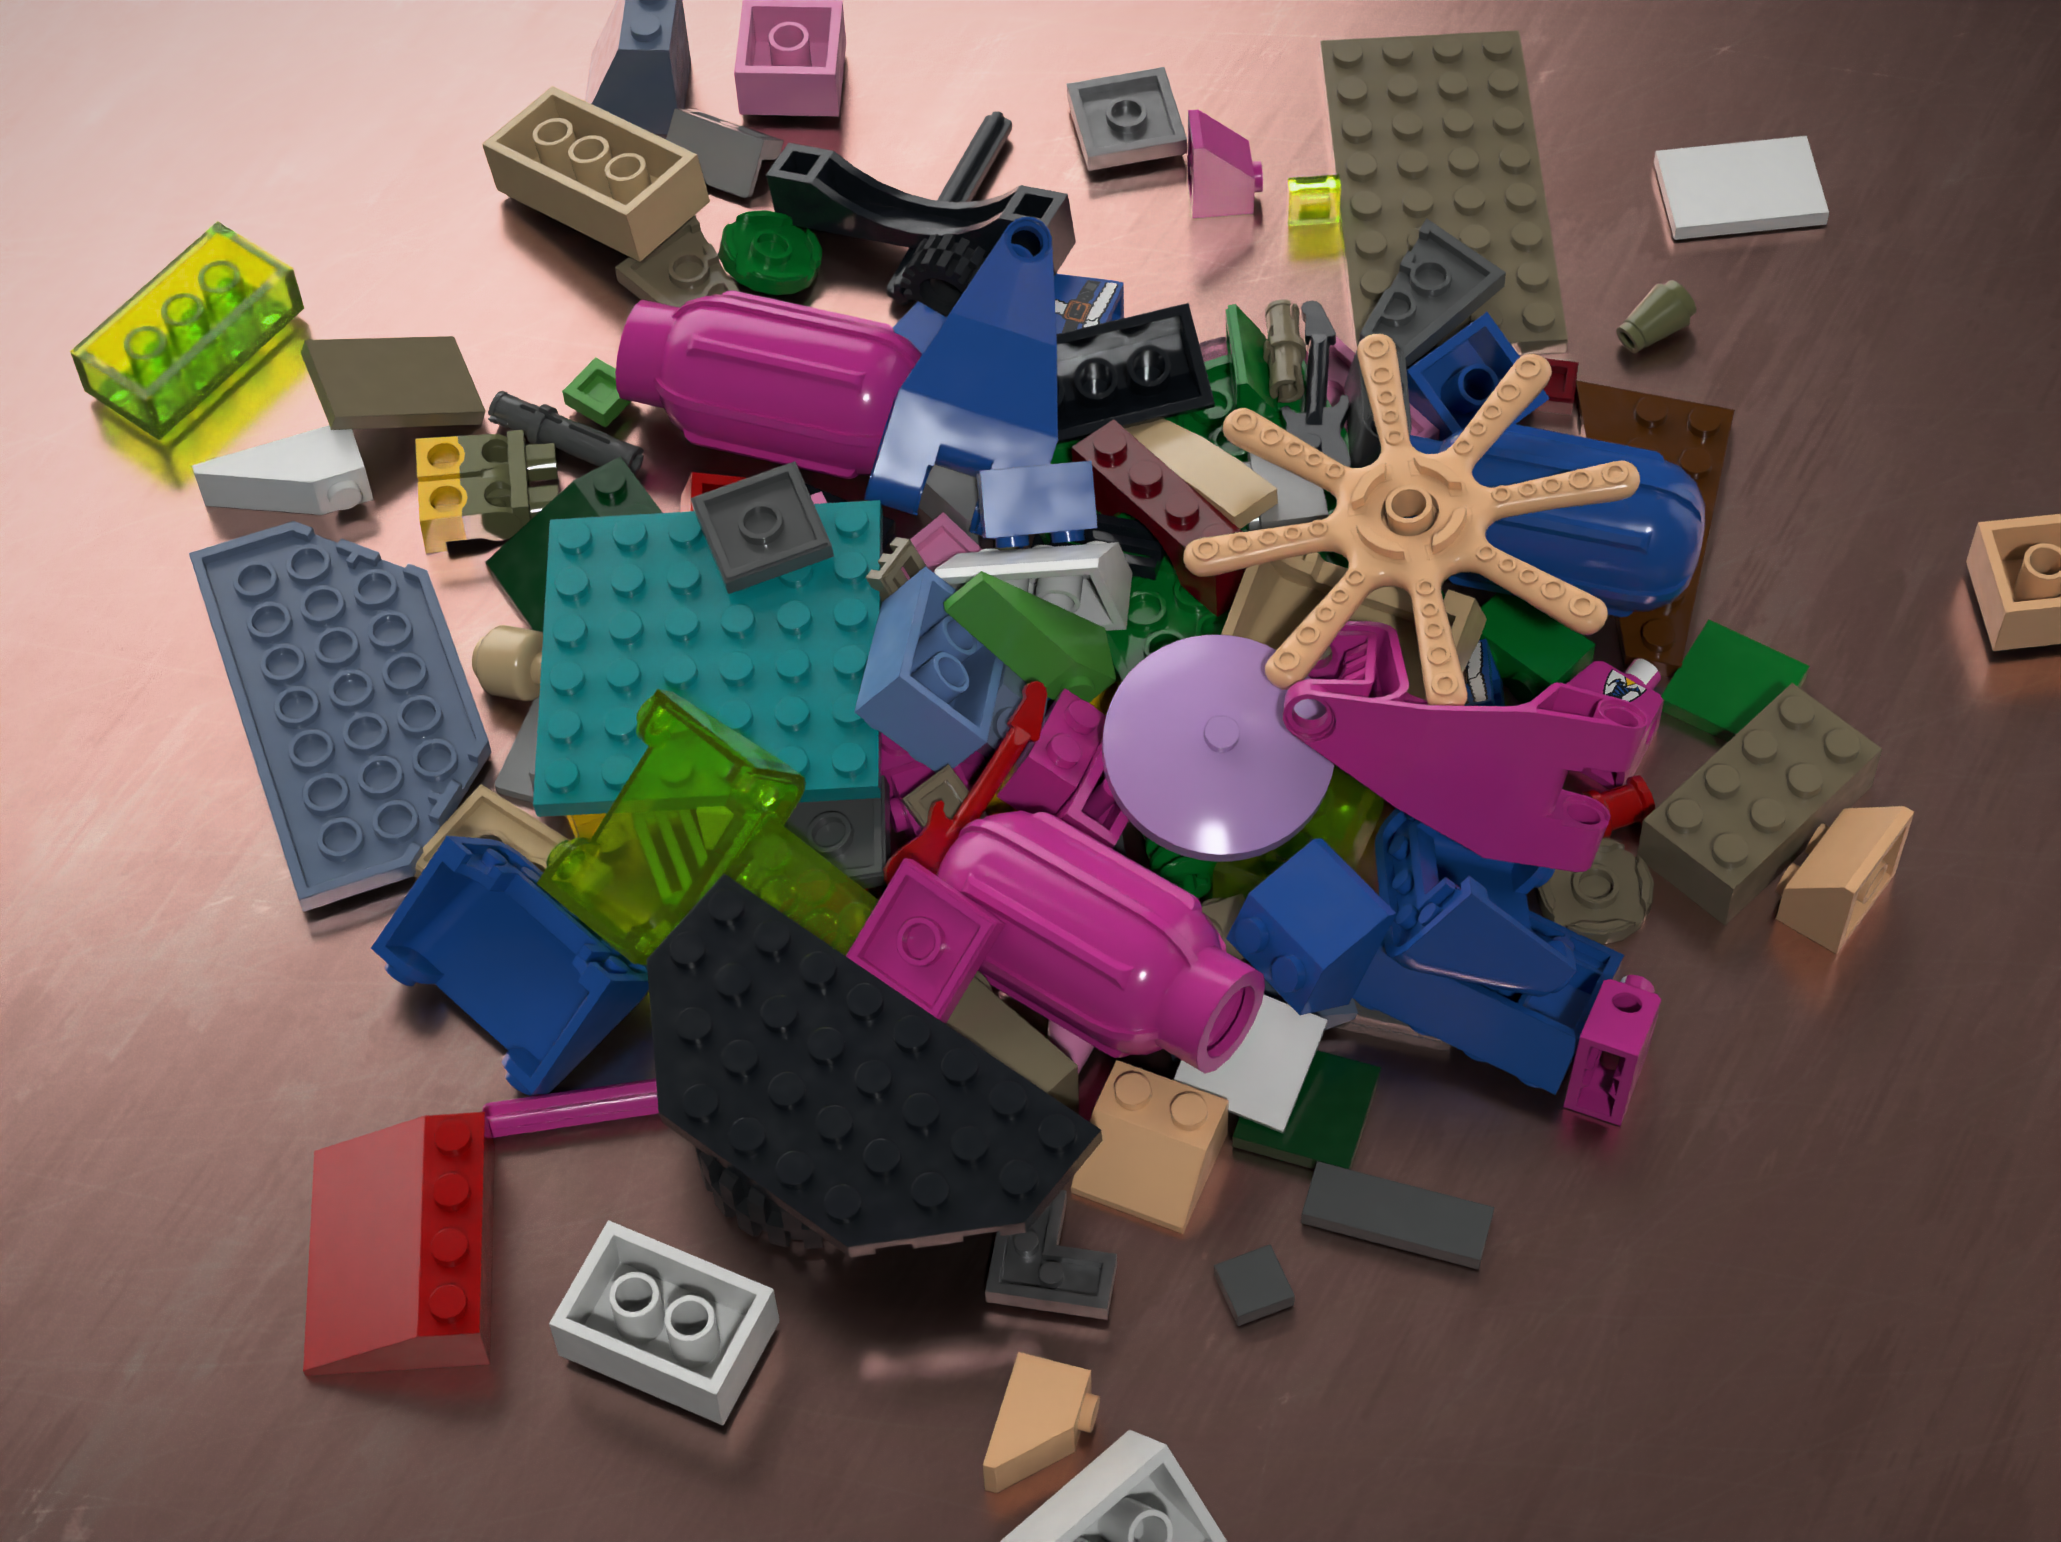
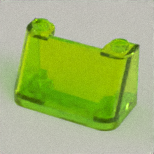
M657 689L654 695L643 703L636 717L637 737L649 747L593 837H580L559 843L549 854L546 862L547 868L537 882L540 887L630 962L638 965H647V958L723 874L743 887L747 885L799 803L806 785L805 778L782 760L674 692Z

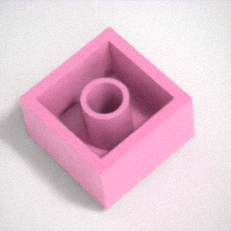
M743 0L734 68L739 115L839 117L846 53L843 0Z

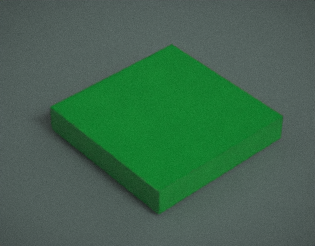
M1708 619L1685 656L1681 668L1677 669L1661 695L1664 700L1662 712L1728 742L1791 683L1800 688L1808 675L1810 666Z

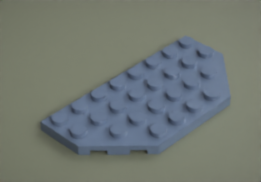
M296 521L190 552L189 557L302 911L305 912L413 877L416 873V863L440 827L454 813L491 754L487 734L428 570L409 563L406 567H402L381 559L380 552L342 538L338 543L315 535L312 527Z

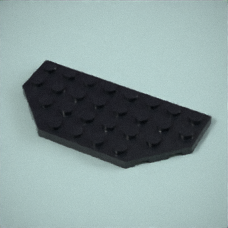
M725 874L722 875L647 958L658 1111L662 1123L849 1257L876 1254L875 1249L905 1244H912L914 1249L963 1242V1236L1000 1231L1001 1236L1026 1233L1103 1141L1101 1129Z

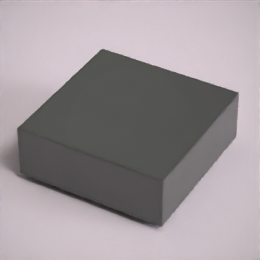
M1271 1244L1214 1265L1215 1279L1237 1326L1291 1307L1295 1303L1293 1290Z

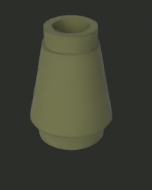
M1669 280L1664 285L1658 283L1626 318L1623 324L1616 329L1617 336L1630 352L1637 353L1642 348H1646L1689 326L1690 317L1696 313L1695 302L1688 291L1678 282Z

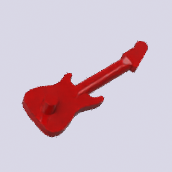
M1030 682L1023 687V699L1007 723L1010 730L953 818L949 819L946 817L943 811L945 804L942 800L932 803L927 824L919 836L899 848L887 861L883 869L884 880L887 886L904 858L913 859L937 875L943 858L952 844L958 839L961 829L968 823L980 819L1029 741L1036 742L1040 738L1047 699V689L1042 682Z

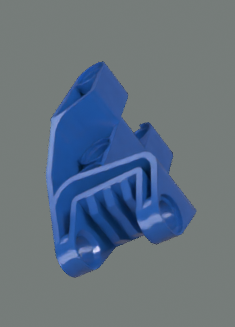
M1022 217L1015 219L1008 225L900 387L882 434L866 488L865 500H880L881 505L917 516L921 496L929 473L934 465L977 478L976 471L1051 464L1058 441L1057 336L1052 237L1050 230L1042 221L1034 217ZM1021 230L1031 231L1039 238L1041 244L1040 252L1033 257L1028 249L1023 246L1011 244L1012 235ZM978 498L969 532L982 536Z

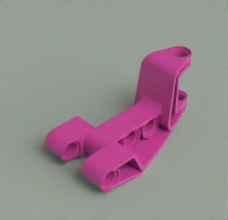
M1348 621L1330 644L1331 654L1325 659L1319 660L1308 674L1311 679L1298 681L1287 691L1283 712V721L1286 728L1295 737L1400 811L1470 849L1482 858L1571 872H1585L1591 868L1611 815L1609 810L1596 799L1562 789L1568 771L1582 772L1584 767L1610 772L1627 771L1632 765L1649 721L1647 714L1631 702L1564 683H1553L1532 701L1516 706L1428 705L1426 700L1415 697L1407 692L1410 684L1397 630L1390 625L1372 621ZM1315 699L1321 702L1327 711L1319 719L1307 720L1298 716L1294 711V706L1301 700Z

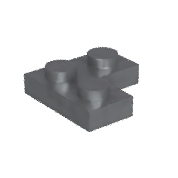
M1061 1190L1026 1233L1001 1236L1000 1231L996 1233L985 1290L986 1302L1107 1320L1117 1268V1254L1059 1245L1067 1204V1191Z

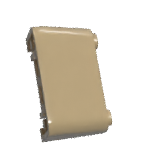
M1319 553L1271 561L1246 568L1221 635L1251 639L1277 650L1341 580L1348 568L1324 561ZM1396 586L1382 587L1374 590L1365 598L1348 621L1381 622L1397 630L1410 684L1407 692L1415 697L1426 700L1411 596L1406 590ZM1447 590L1444 604L1463 672L1479 642L1487 618L1475 598ZM1328 647L1319 660L1325 659L1331 654L1330 647Z

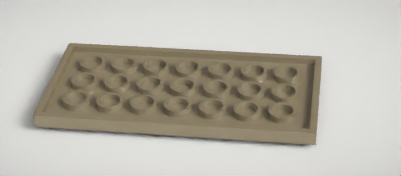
M1519 30L1320 40V63L1355 352L1359 344L1360 332L1385 289L1391 287L1399 273L1401 261L1407 251L1411 252L1419 238V230L1427 218L1506 272L1505 286L1417 361L1423 359L1486 312L1492 317L1518 355L1566 353L1568 336Z

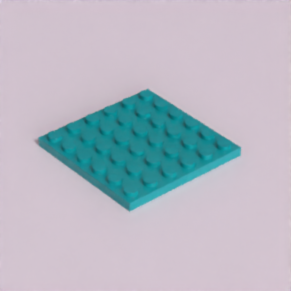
M880 500L814 504L832 545L834 557L728 594L694 511L550 520L533 807L537 817L697 808V806L764 805L881 798L882 733L870 727L863 718L855 713L882 604L880 592L873 589L865 578L871 569L879 571L881 569L878 563L883 551V512Z

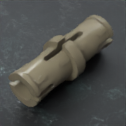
M1280 299L1273 301L1265 308L1268 338L1263 345V358L1269 365V393L1273 399L1278 397V402L1290 403L1300 399L1304 394L1301 364L1306 357V344L1299 333L1300 312L1298 305L1294 303L1291 306L1290 314L1291 301Z

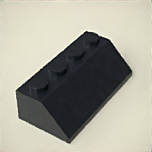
M1189 303L1056 334L1057 444L1086 438L1113 419L1123 428H1129L1215 407Z

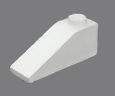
M327 425L192 465L205 506L324 515L337 510L350 509L357 504L374 500L352 429L331 430L330 426Z

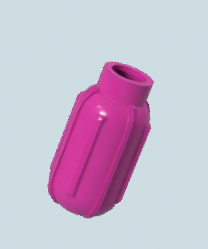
M726 291L722 295L714 294L687 301L680 308L640 300L629 314L621 335L615 372L616 389L621 399L664 408L671 423L684 433L686 439L691 444L782 465L795 461L800 469L852 479L858 475H871L894 399L900 387L922 356V353L908 338L896 334L889 324L738 291Z
M1021 810L976 819L961 829L958 839L952 844L943 858L936 876L1005 923L1004 928L978 971L992 986L1109 1056L1123 1058L1130 1054L1148 1055L1164 1049L1206 1074L1217 1070L1229 1060L1251 1029L1263 1000L1265 990L1264 974L1226 952V944L1210 918L1202 912V906L1198 898L1052 814L1045 812L1032 814Z

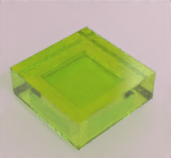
M1339 174L1287 179L1286 216L1288 226L1339 222L1341 197Z

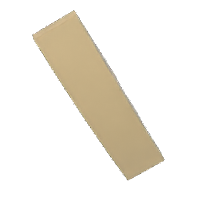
M1160 419L1125 428L1239 529L1278 504L1277 488L1239 459L1205 438L1169 420Z

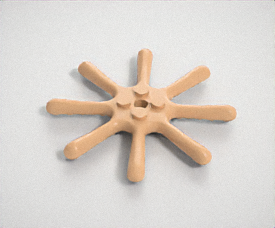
M1384 334L1366 336L1357 347L1359 365L1381 445V453L1378 459L1371 465L1363 468L1344 466L1250 409L1238 408L1226 416L1222 430L1228 441L1329 491L1337 500L1336 508L1327 518L1314 520L1309 523L1196 539L1191 541L1184 550L1183 561L1186 568L1193 575L1208 577L1271 561L1317 552H1335L1343 555L1349 562L1348 570L1341 580L1268 659L1265 665V675L1275 687L1289 690L1292 685L1304 680L1365 598L1374 590L1382 587L1396 586L1406 590L1411 596L1424 690L1428 705L1464 706L1468 696L1441 593L1444 581L1450 576L1467 572L1482 575L1565 627L1582 635L1594 634L1604 626L1608 617V610L1601 599L1495 548L1486 539L1488 527L1503 518L1558 508L1620 501L1635 494L1640 484V474L1637 468L1627 461H1613L1508 486L1500 485L1494 488L1483 486L1474 479L1472 471L1475 464L1548 384L1552 375V368L1549 362L1542 356L1526 354L1518 358L1453 445L1446 451L1438 454L1419 452L1410 442L1396 345L1392 338ZM1417 515V516L1414 517V518H1404V517H1411V516Z

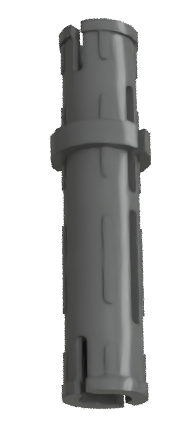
M504 390L499 391L490 404L488 411L490 417L488 420L491 423L511 430H523L524 436H527L528 442L531 444L555 443V448L599 467L621 456L635 476L642 465L644 458L642 454L644 452L643 448L611 437V435L565 418V416L558 414L557 409L548 404H542L541 406L531 404Z

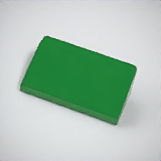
M1236 304L1228 305V309H1225L1226 346L1236 409H1250L1265 418L1276 417L1279 413L1277 398L1273 399L1269 393L1270 370L1269 365L1263 358V345L1267 340L1266 336Z

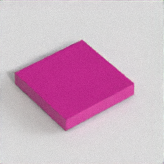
M904 858L846 957L946 1024L1004 928L1005 923L913 859Z

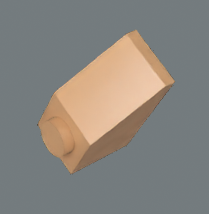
M1018 1352L983 1463L986 1491L998 1493L1075 1452L1081 1431L1092 1432L1099 1409L1100 1396L1091 1393V1370Z

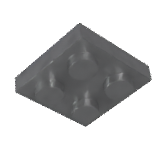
M1165 67L1066 83L1067 100L1088 171L1187 154V137Z

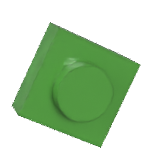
M597 357L562 391L565 405L605 428L631 401L619 397L616 389V368Z

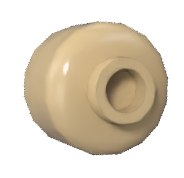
M498 625L480 638L473 650L472 669L481 687L491 695L515 700L533 701L538 698L540 694L543 633L515 626Z

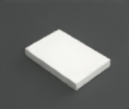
M1807 136L1658 150L1655 152L1654 166L1674 240L1827 224L1829 210Z

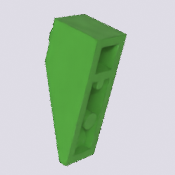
M983 571L979 572L943 602L946 613L1027 684L1034 681L1042 682L1047 689L1048 698L1055 700L1062 690L1066 688L1089 703L1117 681L1104 627Z

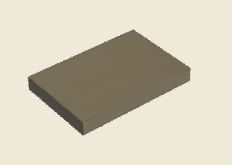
M454 336L314 339L304 341L301 355L331 430L482 424L486 410Z

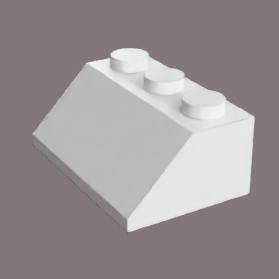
M1092 541L1085 545L1057 547L1037 545L1028 549L1013 550L988 548L979 552L957 553L934 571L936 575L957 591L979 572L983 571L1104 627L1106 631L1127 629L1132 571L1119 542Z
M1129 1429L1000 1542H1227L1168 1446Z

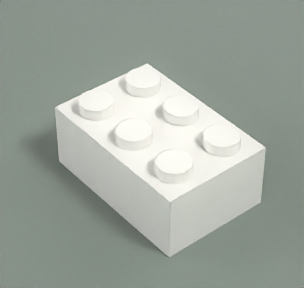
M608 1220L549 1325L559 1356L724 1425L779 1323V1315L774 1289Z

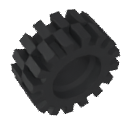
M938 234L930 235L929 239L924 238L902 274L903 278L900 282L901 288H906L904 292L905 298L907 300H916L914 305L919 301L947 317L986 260L983 258L986 251L980 246L975 250L969 248L970 241L965 238H961L960 242L956 243L952 234H945L942 239Z

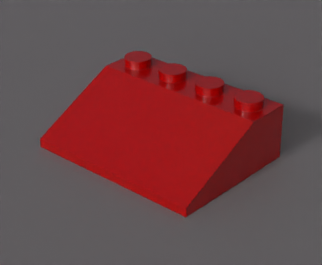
M485 1112L424 1115L314 1151L303 1362L305 1376L490 1365L495 1144Z

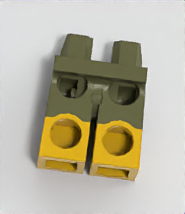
M523 430L507 431V437L500 434L415 439L419 521L426 554L447 551V542L476 538H484L491 541L509 539L559 494L558 484L530 487L529 481L558 479L555 443L525 445Z

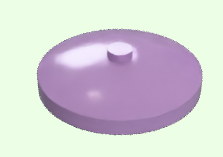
M1202 635L1173 642L1151 653L1139 662L1119 685L1108 708L1102 739L1104 773L1109 789L1123 814L1142 834L1156 844L1182 856L1204 861L1228 862L1249 859L1272 851L1288 842L1309 823L1318 811L1329 787L1335 764L1295 737L1286 728L1283 721L1285 695L1288 690L1275 687L1265 675V665L1276 651L1275 649L1257 641L1238 636ZM1315 699L1301 700L1294 706V711L1298 716L1307 720L1319 719L1327 711L1326 707Z

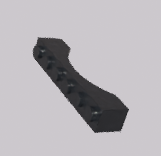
M794 143L786 145L766 174L774 211L790 216L793 226L917 249L920 242L924 238L929 239L930 235L938 234L942 239L945 234H952L956 243H959L961 238H965L970 241L969 248L975 250L980 246L986 251L983 255V258L986 259L1010 223L1018 218L1034 217L1042 221L1050 230L1053 246L1054 276L1076 243L1067 193L1019 185L1003 195L983 201L958 203L931 200L905 193L876 180L854 167L835 151ZM1017 231L1011 237V244L1023 246L1028 249L1033 257L1040 252L1041 244L1039 238L1031 231Z

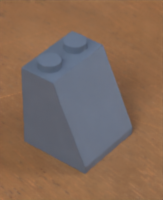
M683 0L616 1L592 51L585 94L586 102L653 134H668L674 109H685L691 66Z

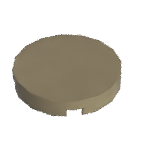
M1603 838L1590 869L1585 872L1555 869L1549 881L1537 888L1536 898L1544 918L1602 945L1622 941L1639 930L1650 913L1654 881L1649 868L1638 854L1635 858L1630 852L1624 850V844L1613 839Z

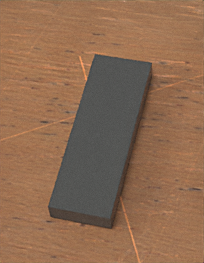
M1317 1161L1303 1207L1301 1223L1479 1270L1495 1207Z

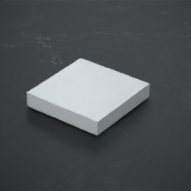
M1263 995L1262 1004L1251 1029L1229 1060L1217 1070L1206 1074L1181 1060L1174 1081L1229 1100L1228 1112L1283 1134L1328 1020L1312 1013L1299 1015L1289 1004Z

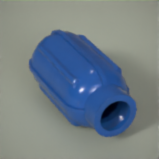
M1512 423L1475 464L1472 475L1479 484L1489 488L1500 485L1508 486L1613 461L1632 463L1640 474V484L1635 494L1620 501L1558 508L1503 518L1488 527L1486 531L1487 541L1495 548L1601 599L1607 607L1608 615L1627 617L1633 612H1650L1672 603L1689 586L1701 552L1705 532V502L1697 483L1680 466L1664 460L1663 455L1657 451ZM1464 429L1456 431L1444 441L1409 435L1410 442L1419 452L1438 454L1451 447ZM1414 515V516H1411V517H1404V518H1414V517H1416L1417 515ZM1471 572L1458 573L1448 578L1456 585L1516 596L1479 574Z

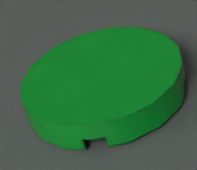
M768 210L748 211L738 215L735 222L731 224L728 222L723 228L718 256L724 270L737 282L758 292L783 295L797 293L812 284L818 276L822 248L816 235L808 228L805 233L802 229L793 226L790 216Z

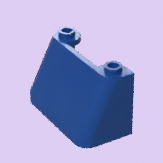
M1397 808L1385 819L1375 838L1379 895L1397 913L1384 937L1387 956L1408 970L1536 997L1557 993L1568 984L1572 975L1577 972L1574 953L1571 947L1563 941L1553 940L1546 943L1532 932L1526 895L1534 887L1538 888L1547 883L1554 874L1555 869L1482 858L1470 849Z
M446 836L371 947L387 963L385 970L395 980L407 986H414L416 982L435 984L508 1050L502 1058V1064L508 1071L505 1075L506 1080L515 1089L529 1096L551 1093L649 992L647 963L525 856L509 845L493 839Z

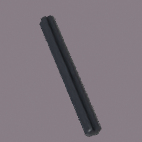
M994 111L991 115L985 116L937 200L958 203L972 201L1012 131V121L1005 118L1002 112ZM913 248L908 249L886 290L887 295L895 299L896 304L901 306L914 301L905 298L904 292L906 288H901L900 282L903 278L904 270L916 251Z

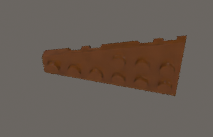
M1576 380L1574 397L1576 408H1579L1582 437L1659 452L1663 455L1664 460L1680 466L1697 483L1705 502V532L1698 564L1689 586L1668 605L1650 612H1633L1627 617L1614 616L1623 668L1627 669L1635 659H1644L1653 664L1661 676L1672 678L1677 669L1681 668L1735 410Z

